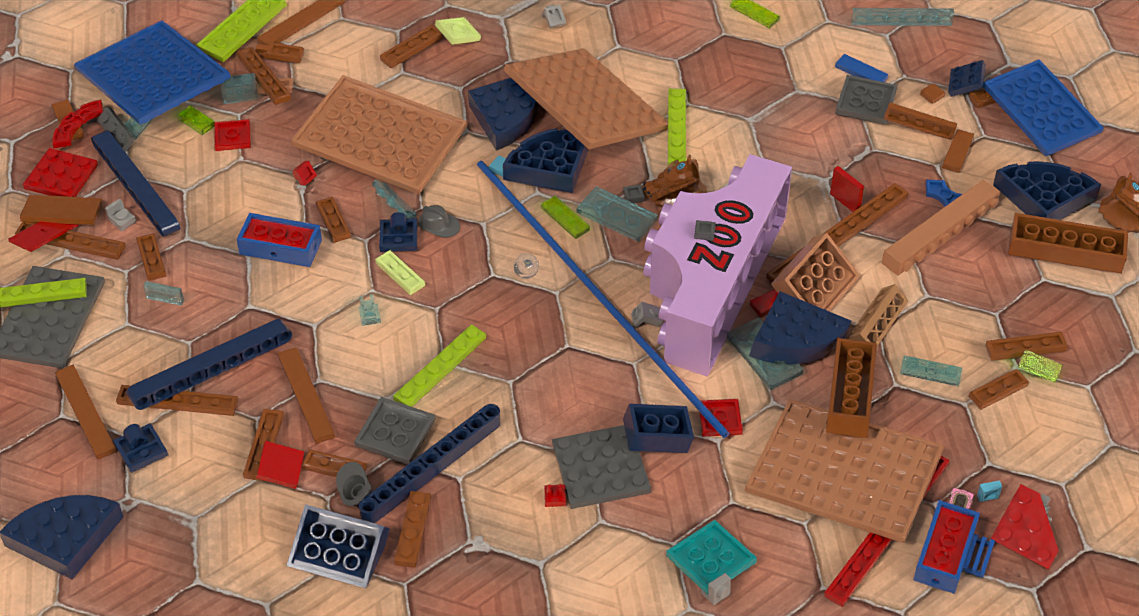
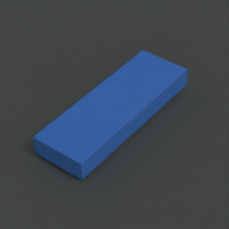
M843 54L835 63V68L852 76L885 82L888 79L889 74L846 54Z

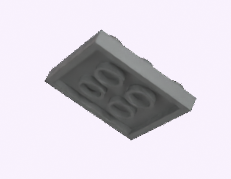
M847 75L835 114L887 125L888 120L883 119L889 102H894L898 85Z
M380 397L356 437L354 444L358 448L409 464L414 459L436 417L434 414Z

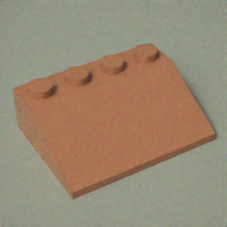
M828 233L813 237L771 285L778 293L781 291L830 311L860 275Z

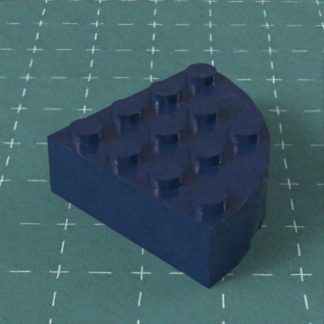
M511 77L468 91L469 107L496 151L514 143L516 138L520 135L523 136L534 123L538 102Z
M555 128L537 133L522 141L518 148L513 149L508 154L503 163V180L573 193L589 149L568 130H557Z
M1031 161L1024 165L1016 163L996 170L993 186L1025 214L1061 220L1097 200L1101 184L1091 176L1083 172L1081 174L1071 170V167L1065 165Z
M779 291L754 339L749 356L771 363L785 361L786 364H802L819 360L827 356V353L836 349L837 338L845 339L852 321Z
M92 495L58 497L23 511L0 530V537L5 547L73 580L121 521L123 514L118 502L104 497Z

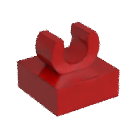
M309 161L302 162L292 173L301 186L307 185L317 176Z
M544 485L545 507L566 506L565 485Z

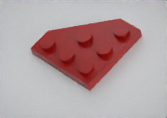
M1020 484L991 539L1049 570L1059 550L1040 493Z

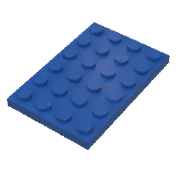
M1040 59L984 82L983 88L1045 156L1102 133L1104 129Z

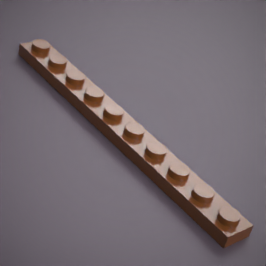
M894 183L824 233H828L839 247L908 198V192ZM802 249L767 272L766 278L773 282Z

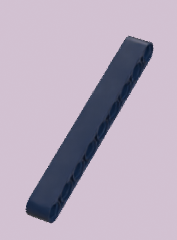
M105 130L92 136L91 141L96 151L160 235L165 237L180 230L179 222L112 134Z
M281 319L273 320L133 384L127 389L126 395L136 409H146L289 342L292 338V332Z
M495 404L485 405L366 496L359 503L361 520L371 523L378 522L409 497L410 491L416 492L495 431L501 424L500 408Z

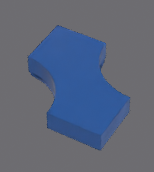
M926 179V197L937 199L944 207L962 195L950 190L946 186L945 180Z

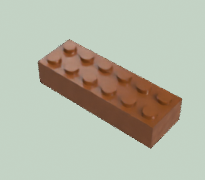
M1015 213L1011 226L1008 255L1122 274L1127 259L1128 231Z
M837 338L826 433L867 438L877 343Z

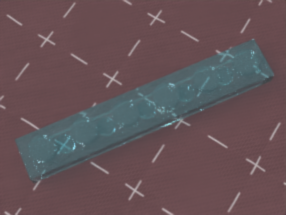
M853 8L851 25L952 26L954 9Z

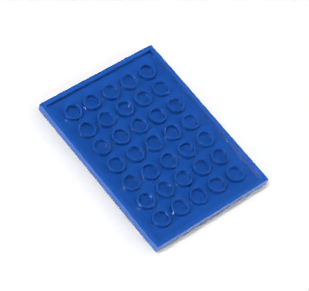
M163 20L74 63L75 69L140 125L231 78L229 71Z

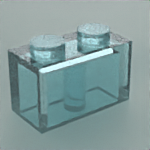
M255 73L234 75L220 84L224 104L258 100Z

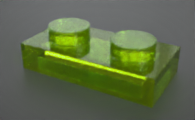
M191 105L178 114L180 121L201 135H204L214 127V120Z
M1025 349L1018 368L1053 383H1056L1063 364L1028 349Z

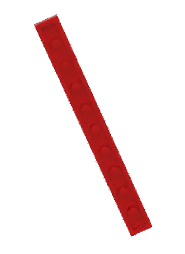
M942 455L924 497L949 465L950 460ZM870 532L827 588L824 597L843 607L893 539Z

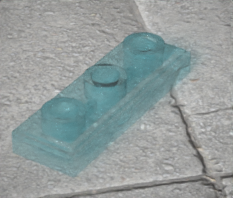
M377 179L374 180L372 186L376 189L375 193L382 198H386L387 205L393 209L396 208L397 212L404 213L407 218L414 219L417 216L386 183Z
M904 355L900 374L959 387L962 367Z

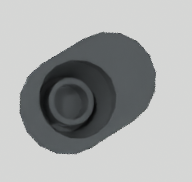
M440 205L424 206L423 213L418 219L420 228L439 237L449 238L455 236L460 230L459 221L454 216L446 213L445 209Z
M357 462L346 463L338 471L336 485L345 505H359L366 496L373 492L363 467Z

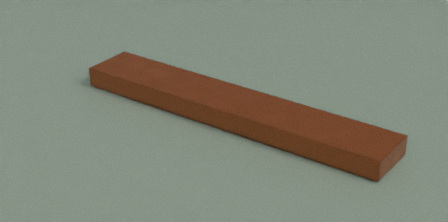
M317 0L258 36V42L262 45H270L271 42L280 43L344 4L345 0Z
M253 47L236 51L237 57L275 105L291 100L289 92Z
M22 222L15 235L36 223ZM70 230L47 243V245L116 260L119 259L126 247L125 242Z
M297 347L279 352L278 357L315 443L335 438L333 429Z
M74 364L56 371V377L97 460L117 452Z
M121 385L116 399L117 405L134 406L126 395L130 385ZM182 391L148 408L234 416L238 397Z

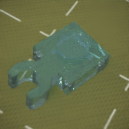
M370 294V300L364 301L363 296H360L361 306L359 307L362 326L381 323L378 304H374V296Z

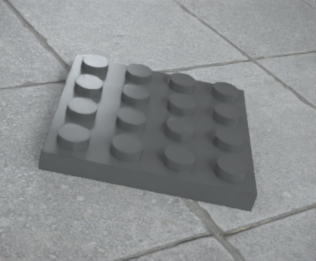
M624 425L552 439V446L571 509L651 493V486L640 452L629 451Z

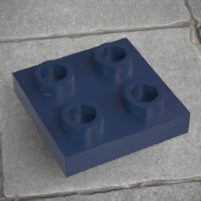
M984 60L951 69L948 93L951 97L983 88L986 68Z
M396 212L390 216V219L380 220V252H387L389 250L392 252L417 251V218L407 219L404 213Z
M151 423L140 427L138 424H131L124 429L123 436L113 440L130 473L168 456L165 446Z

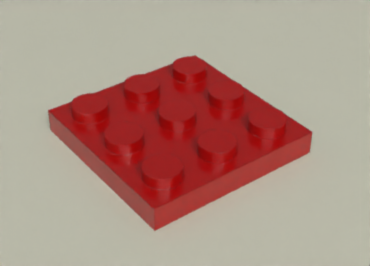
M49 148L24 181L23 187L25 190L48 196L76 197L98 166L97 160Z

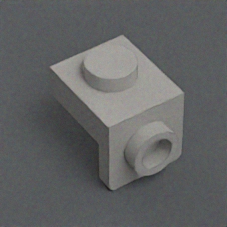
M641 302L631 313L633 326L638 327L642 322H646L659 327L663 323V320L659 319L660 307Z
M724 573L709 583L708 595L702 589L701 593L715 605L730 595L731 578Z

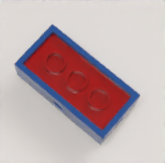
M249 213L236 240L240 255L311 267L322 242L320 225Z
M941 500L938 501L913 581L955 594L977 526L979 512Z

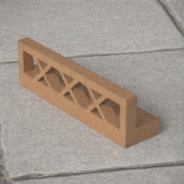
M895 284L884 287L879 291L847 337L848 339L870 342L867 336L869 333H872L873 342L877 343V346L908 302L907 298ZM895 295L900 300L899 305H895ZM886 308H890V318H886ZM878 320L881 321L882 324L881 330H878L877 328Z

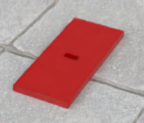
M40 221L10 237L8 241L29 252H33L65 234L68 230L79 226V224Z

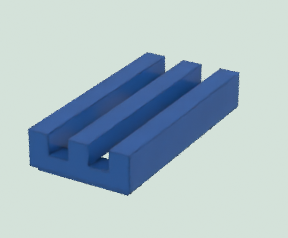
M974 534L963 571L983 578L995 540L991 539L988 541L986 537L981 539L978 538L977 534ZM978 543L980 546L973 568H969L975 545ZM984 546H987L988 550L983 562L981 571H978L977 567L981 558Z

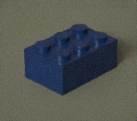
M629 403L623 417L629 451L688 453L693 442L694 435L687 406Z

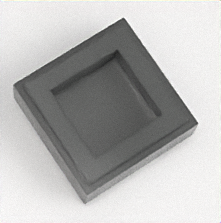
M641 185L623 187L626 204L645 202Z
M696 220L694 239L714 241L716 222Z

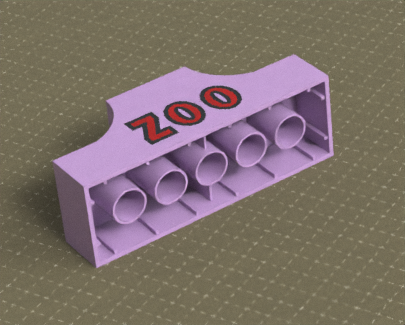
M749 154L743 168L734 166L728 186L709 193H687L680 191L673 205L669 203L664 204L659 217V225L662 226L659 231L651 229L645 241V251L652 254L647 258L643 275L650 278V294L663 300L659 319L666 322L663 323L657 342L665 346L664 361L666 363L708 377L786 219L792 173L791 166ZM696 220L716 222L714 241L694 239Z

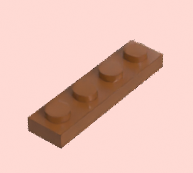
M430 25L382 53L380 60L389 68H393L442 39L443 34L434 25Z
M889 102L883 118L949 140L952 139L957 128V123L891 102Z
M1062 331L986 341L985 345L991 361L1067 351L1068 347Z
M263 409L244 468V479L264 481L256 478L263 444L265 441L276 443L284 418L283 411Z
M410 491L394 560L396 566L416 568L431 502V493Z

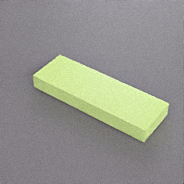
M391 250L375 259L376 264L409 295L425 286V281Z

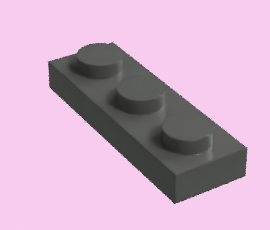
M106 107L97 121L104 130H108L122 149L127 152L135 137L114 110Z

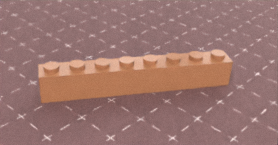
M983 179L884 250L882 264L897 276L904 271L907 272L912 265L921 262L926 255L933 253L941 244L947 243L952 236L958 235L963 228L970 226L978 217H983L989 209L995 208L999 203L1000 191Z

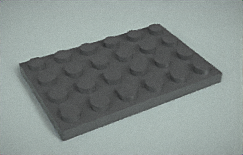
M32 266L23 285L85 278L87 282V297L12 306L0 328V358L63 369L105 284L104 277Z

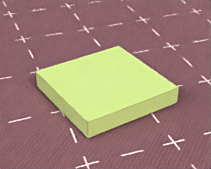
M465 17L437 20L435 26L451 44L475 42L481 39V35Z

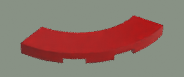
M102 99L81 105L80 109L73 113H68L61 120V124L55 129L52 138L54 149L72 146V138L77 129L87 121L100 117L104 111Z

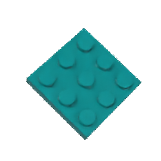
M716 520L666 551V556L707 595L709 583L724 573L733 579L757 563V557Z

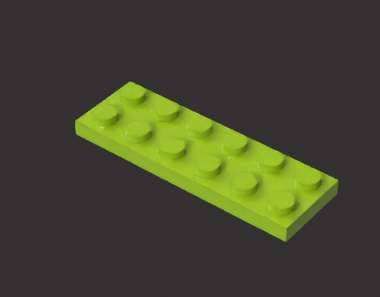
M247 0L196 44V47L205 54L224 62L287 6L286 0Z

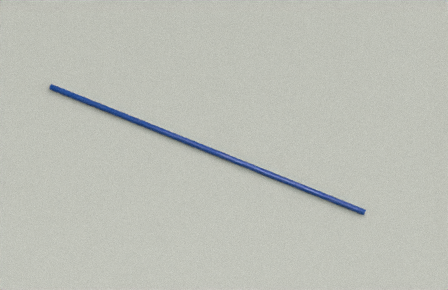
M479 161L477 166L715 430L723 438L727 437L729 432L487 165L483 161Z

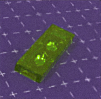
M733 0L730 3L731 8L769 29L780 20V15L752 0Z
M556 196L541 203V209L575 239L590 231V226Z

